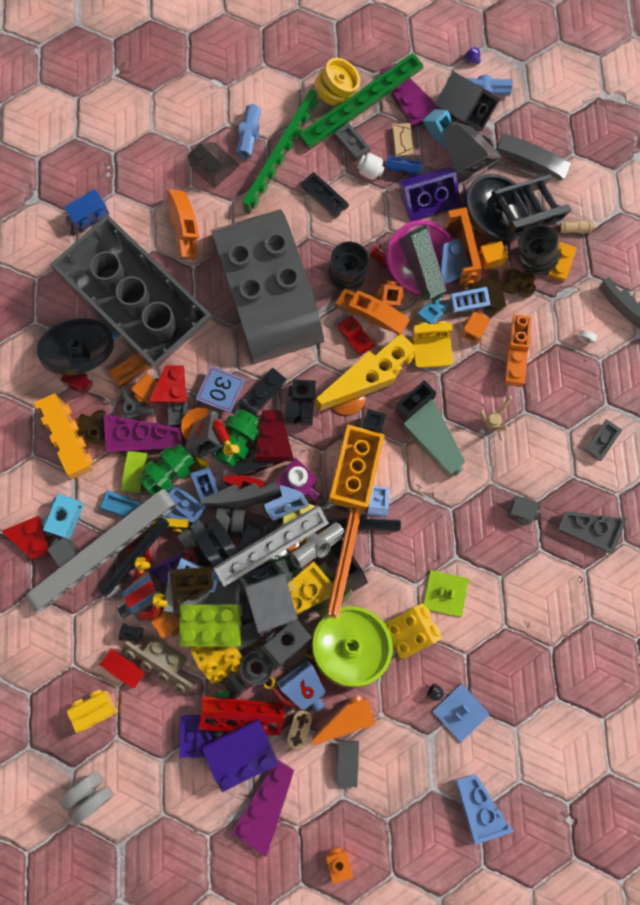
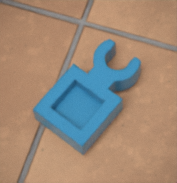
M439 296L436 298L434 305L429 302L417 314V318L424 323L435 324L442 318L443 312L447 310L449 303L447 302L445 305L439 304L442 299Z

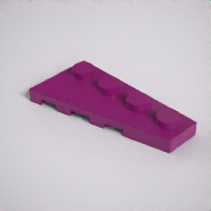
M396 63L381 69L380 75L392 68ZM411 78L390 92L412 129L424 124L423 120L434 109L442 110L435 105V102Z
M104 414L106 452L165 449L167 446L174 448L177 444L183 446L181 428Z
M279 759V764L271 768L232 831V834L266 857L295 771Z

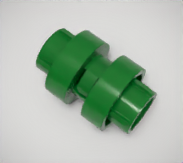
M242 409L237 410L234 416L229 415L225 421V429L231 439L229 441L230 444L237 445L239 453H233L234 456L225 455L223 453L225 445L223 444L222 448L213 452V457L230 467H235L238 460L244 461L249 451L245 446L246 443H253L259 433L256 429L259 419Z
M177 444L172 450L167 446L159 453L163 459L156 464L151 460L143 467L146 472L138 480L152 496L163 489L167 492L174 487L170 481L177 476L182 480L191 473L188 468L195 460L181 444Z

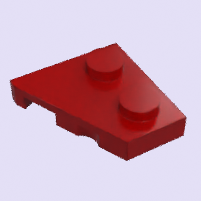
M39 516L2 530L3 534L31 559L36 560L50 554L47 550L50 548V544Z

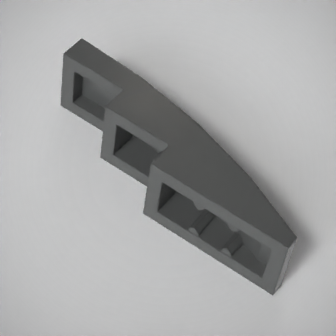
M505 133L502 134L496 150L524 168L529 165L542 174L548 172L560 181L565 178L570 166L569 162L556 154Z
M610 277L603 280L598 287L600 291L626 319L640 329V302L636 303L627 289L620 292Z
M275 482L263 488H259L254 483L243 489L234 484L200 501L208 509H234L264 503L278 498L282 494L280 487Z

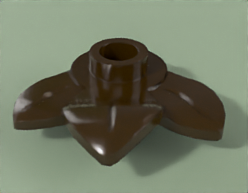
M517 269L507 271L509 281L501 285L502 290L511 295L519 294L524 298L531 297L535 293L534 274L529 273L527 270L523 273Z
M104 410L95 411L91 417L85 414L79 416L78 427L84 432V438L90 444H97L105 438L104 414L106 412ZM93 432L97 433V435L92 436L90 434Z

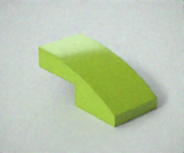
M128 451L121 491L142 492L143 484L138 479L146 472L143 467L147 464L148 453Z

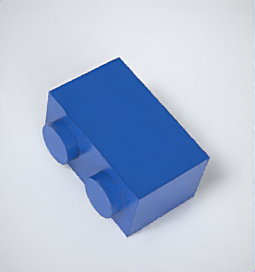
M96 189L64 206L78 231L89 228L91 224L98 220L100 221L107 214H110Z

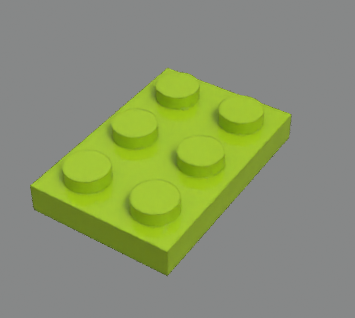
M182 604L180 606V646H241V604Z

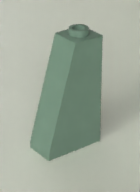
M431 399L403 424L402 429L448 478L452 475L456 477L464 469L462 466L465 460L435 402Z

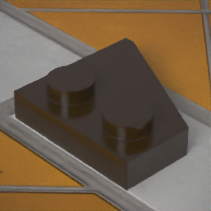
M496 269L468 289L473 290L487 287L491 305L482 307V309L491 319L506 307V301ZM478 293L480 303H483L482 294Z
M212 566L170 570L169 575L174 608H179L183 602L189 599L193 600L201 593H206L214 587Z

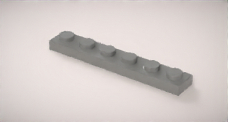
M317 505L216 565L213 569L222 585L226 586L329 523L320 506Z

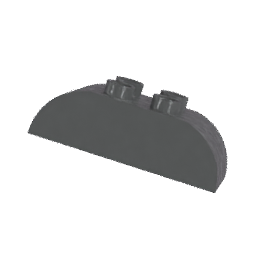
M281 209L210 230L254 364L324 343L322 325L315 299L289 224Z
M108 214L51 263L53 269L73 293L152 370H156L212 319V315Z

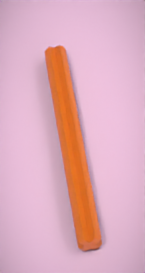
M352 507L349 512L327 615L330 618L339 617L361 516L359 508Z

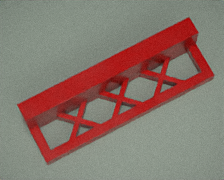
M202 696L199 721L200 730L233 732L247 725V722L259 719L267 735L280 736L284 721V707L281 703ZM205 717L214 718L216 720L213 723L204 722ZM230 719L235 720L236 723L232 725L227 724L226 721ZM278 723L277 728H269L266 725Z

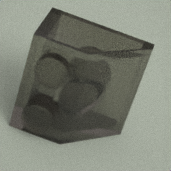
M215 142L201 143L187 155L190 167L214 189L239 167V163Z

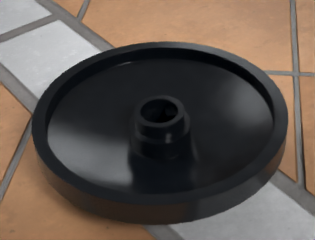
M485 174L476 178L465 192L464 208H467L470 223L480 234L496 242H511L518 239L521 234L507 238L504 231L509 226V223L505 221L503 210L499 203L487 204L486 202L491 196V192L496 188L502 189L516 185L511 179L498 174ZM526 194L519 195L531 214V205ZM512 197L505 199L508 205H516Z
M73 319L57 324L49 329L37 344V355L42 366L48 371L60 375H76L93 370L104 363L113 351L114 340L110 329L102 322L93 319Z

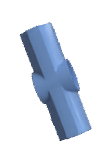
M487 74L481 75L478 78H466L495 96H511L512 79H493L492 76Z
M256 104L246 106L243 122L239 126V142L236 153L242 159L252 158L254 143L258 139L261 108Z

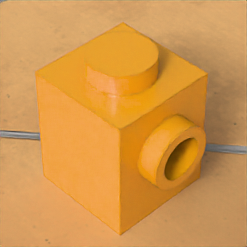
M502 241L489 242L485 246H481L478 253L483 270L504 265L509 256L507 247L503 246Z

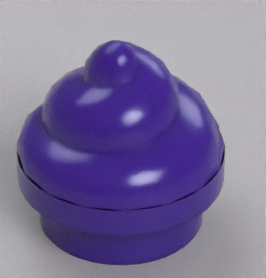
M472 46L463 55L468 64L481 63L480 49H476L475 46Z

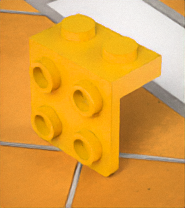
M440 321L435 324L419 323L414 325L412 337L413 345L417 348L414 353L415 366L417 368L452 365L453 357L450 339L453 330L452 323Z
M423 603L385 623L390 632L392 644L401 659H405L442 639L438 626L433 623L430 611Z

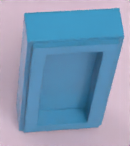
M106 490L100 509L125 518L143 503Z

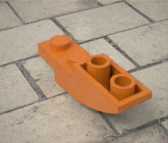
M168 189L166 192L170 224L175 226L178 258L195 260L198 258L196 239L199 238V232L192 205L184 191Z
M344 289L335 302L338 308L366 318L370 324L398 335L402 334L410 321L407 316L361 291L354 293Z
M513 314L504 371L505 385L524 387L527 352L530 345L531 316Z

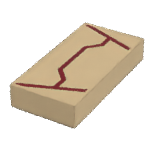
M410 123L393 124L395 157L413 158Z

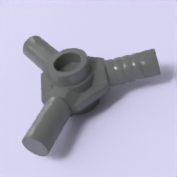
M127 386L120 388L124 398L121 417L133 419L141 413L155 414V407L142 406L137 400L131 398Z

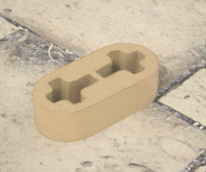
M306 710L298 711L295 714L289 731L287 742L295 750L301 749L304 746L312 723L311 714ZM306 714L309 722L304 723L303 728L300 729L298 728L300 721L297 720V717ZM298 730L301 731L300 739L303 741L295 746L291 737H295Z

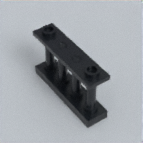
M550 174L546 176L540 175L535 179L502 189L496 188L491 192V196L486 202L487 204L498 202L509 220V226L504 231L507 238L521 234L525 229L533 225H549L561 221L572 210L569 204L560 206L555 202L546 187V184L552 178ZM539 189L551 208L550 210L543 209L533 192L534 190ZM526 193L538 214H530L519 195ZM512 197L523 216L522 219L515 217L505 199Z

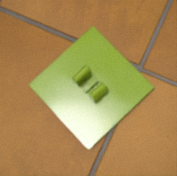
M430 570L424 606L431 611L462 617L469 578Z

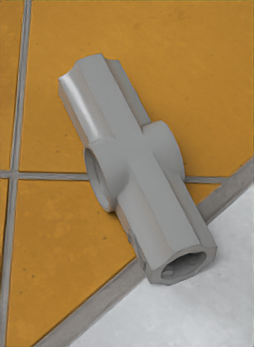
M336 522L319 534L312 533L307 536L301 547L289 554L290 560L299 569L317 556L320 558L325 557L329 553L331 546L344 537L345 531Z

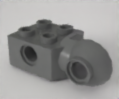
M294 620L287 626H281L283 630L278 634L272 633L266 639L267 644H261L256 651H251L244 656L240 664V673L244 680L253 685L265 683L274 671L312 640L310 634L298 620ZM285 636L293 637L291 645H283L282 640ZM255 662L262 664V671L258 674L252 671V665Z

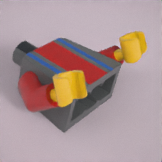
M208 411L206 417L195 422L185 445V449L195 457L193 466L197 470L208 468V461L201 458L222 448L223 444L225 445L223 448L225 455L234 456L233 453H239V447L230 444L229 441L231 439L225 429L226 425L222 420L218 419V413L215 411Z
M136 558L134 578L123 591L126 604L117 609L123 619L132 614L139 621L155 620L160 612L164 611V607L167 606L165 595L162 594L156 580L145 571L150 568V564L145 562V558Z

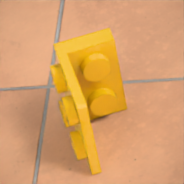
M193 646L189 648L198 667L212 684L221 682L231 673L240 670V664L244 658L236 647Z

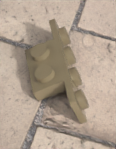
M156 637L152 639L144 651L129 641L124 643L122 653L127 659L134 660L145 671L152 672L160 681L167 682L173 686L178 693L185 694L186 696L190 694L193 684L178 675L188 658Z

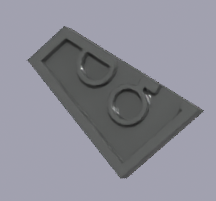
M565 511L557 530L604 552L613 554L627 518Z

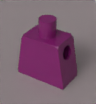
M296 457L294 462L292 461L276 481L278 486L282 485L300 491L305 498L308 497L315 503L322 495L321 492L314 488L317 478ZM296 466L304 468L308 475L307 482L301 487L291 485L288 480L289 471Z

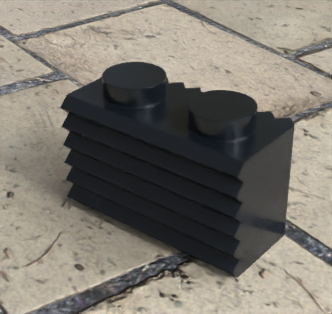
M422 380V383H419L408 395H405L402 400L397 402L395 412L406 422L431 399L434 400L437 393L425 380Z

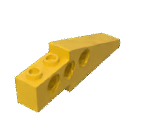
M401 334L395 337L377 355L374 356L369 351L316 398L315 407L322 411L392 386L396 380V375L403 369L402 366L405 363H411L415 358L414 353L417 348ZM395 355L399 357V359H395L392 356ZM379 367H384L387 371H382ZM366 379H372L374 382L370 383Z

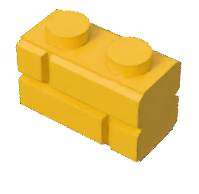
M99 689L89 695L90 699L84 702L80 699L71 704L72 708L67 710V714L72 721L76 733L83 732L117 714V709L108 691L102 692Z

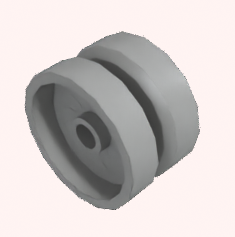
M98 771L82 779L59 800L64 810H70L77 804L79 805L70 816L76 826L91 816L115 795L109 786H105L97 792L95 791L104 780Z

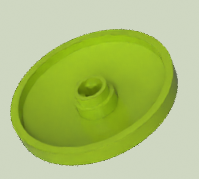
M341 607L338 618L328 617L327 619H322L316 627L312 638V654L318 669L328 680L342 687L360 688L372 684L383 675L392 658L393 644L387 626L376 614L361 607Z

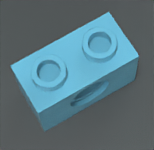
M58 494L51 502V512L44 519L43 530L70 540L84 504L79 500ZM62 512H65V513H66L65 519L62 520V521H59V519H58L59 515H60Z

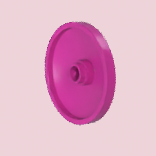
M416 220L403 225L393 234L386 249V265L391 278L397 282V285L402 286L403 290L416 295H428L443 289L448 283L438 285L441 270L439 269L441 245L453 241L450 234L440 225L426 220Z

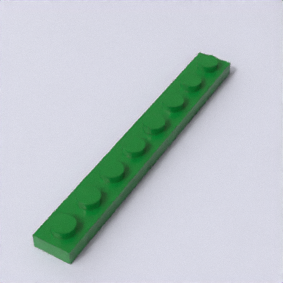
M411 53L299 133L300 138L309 149H312L423 69V64L414 53Z
M309 90L243 200L244 211L251 213L253 208H257L260 196L266 193L269 181L275 178L278 166L283 164L287 151L290 152L293 147L294 139L300 136L299 133L302 131V126L308 122L312 109H316L318 105L317 91Z

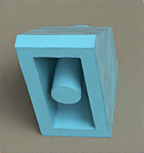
M434 109L423 122L429 134L448 150L442 131L447 129V126L453 123V120L448 110Z

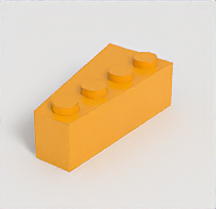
M55 393L34 402L36 409L44 415L41 418L43 424L49 432H52L49 437L55 448H59L57 454L67 476L73 480L93 471L91 464L94 461L90 453H86L84 449L87 445L84 438L78 435L77 431L80 429L76 420L71 419L70 414H72V410L69 404H65Z

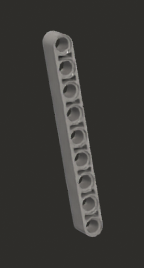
M163 489L157 492L28 592L25 598L35 613L42 612L152 527L154 521H158L175 509L177 505L167 491Z

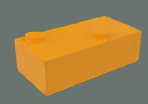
M347 424L343 433L327 502L349 509L352 507L359 508L361 512L367 510L385 434Z

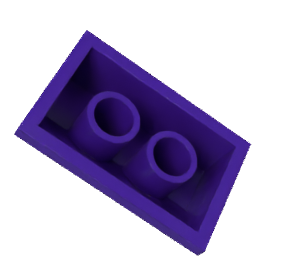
M450 167L398 181L401 199L410 221L461 207L457 174Z
M259 719L202 747L213 777L222 793L279 764L275 750Z

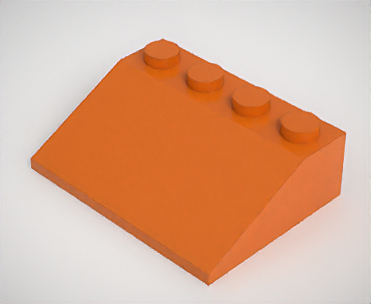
M361 695L348 698L349 703L344 704L312 737V744L316 745L376 725L368 699L362 698Z

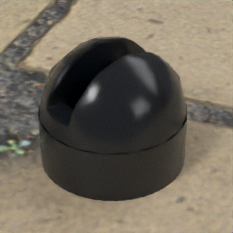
M433 683L427 692V698L433 701H439L444 696L442 687L436 683Z

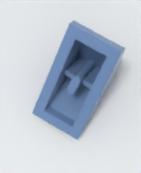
M209 467L191 473L200 500L219 492Z

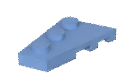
M476 774L455 780L473 844L476 845L514 832L503 818V814L496 807Z

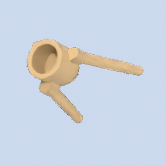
M508 396L497 413H490L486 417L485 412L481 411L482 422L485 423L488 429L495 430L496 432L508 429V426H500L502 422L500 415L509 404L512 396Z

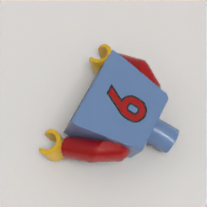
M304 650V655L307 658L306 661L278 682L275 678L270 677L273 681L272 686L269 687L266 683H263L266 689H272V694L283 705L292 708L299 707L302 710L310 706L314 712H318L324 707L320 697L326 693L323 688L326 685V677L318 669L313 654L307 655Z

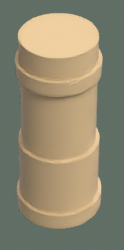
M592 220L560 222L559 226L560 233L591 234L592 230H595V224H592Z

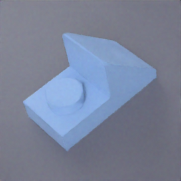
M282 485L279 486L282 497L264 504L267 513L273 521L309 506L302 492Z
M373 486L367 514L386 517L389 509V487Z

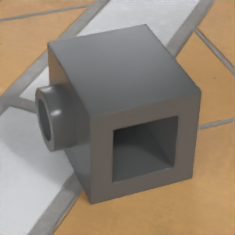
M516 495L512 500L507 517L515 519V522L521 525L531 524L534 520L538 519L540 509H538L539 502Z
M66 538L56 539L51 543V547L47 549L59 568L78 554L76 552L78 550L77 545L73 540L69 541Z

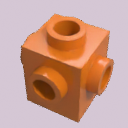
M386 280V284L380 283V287H377L376 298L393 308L394 305L400 306L404 297L403 287L397 285L396 281ZM390 290L391 294L387 297V292Z

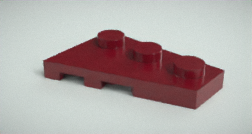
M262 410L255 453L256 461L294 462L281 410Z

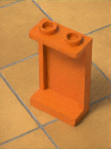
M467 208L450 210L447 214L444 229L449 234L456 233L457 239L460 238L470 267L462 269L458 286L471 287L476 284L482 268Z

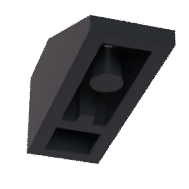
M342 539L332 545L328 553L336 570L343 543ZM352 555L346 585L354 592L366 585L368 581L362 568Z

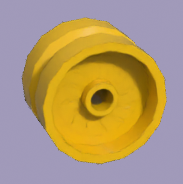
M342 58L330 59L315 79V88L318 95L332 106H338L343 103L360 86V77L357 70L350 62Z

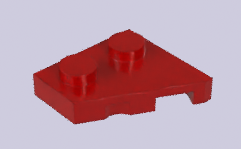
M165 365L149 399V404H185L187 399L184 366Z

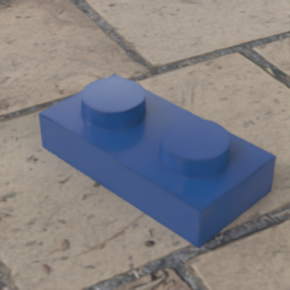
M388 156L385 167L394 172L404 170L408 174L416 175L421 173L423 161Z

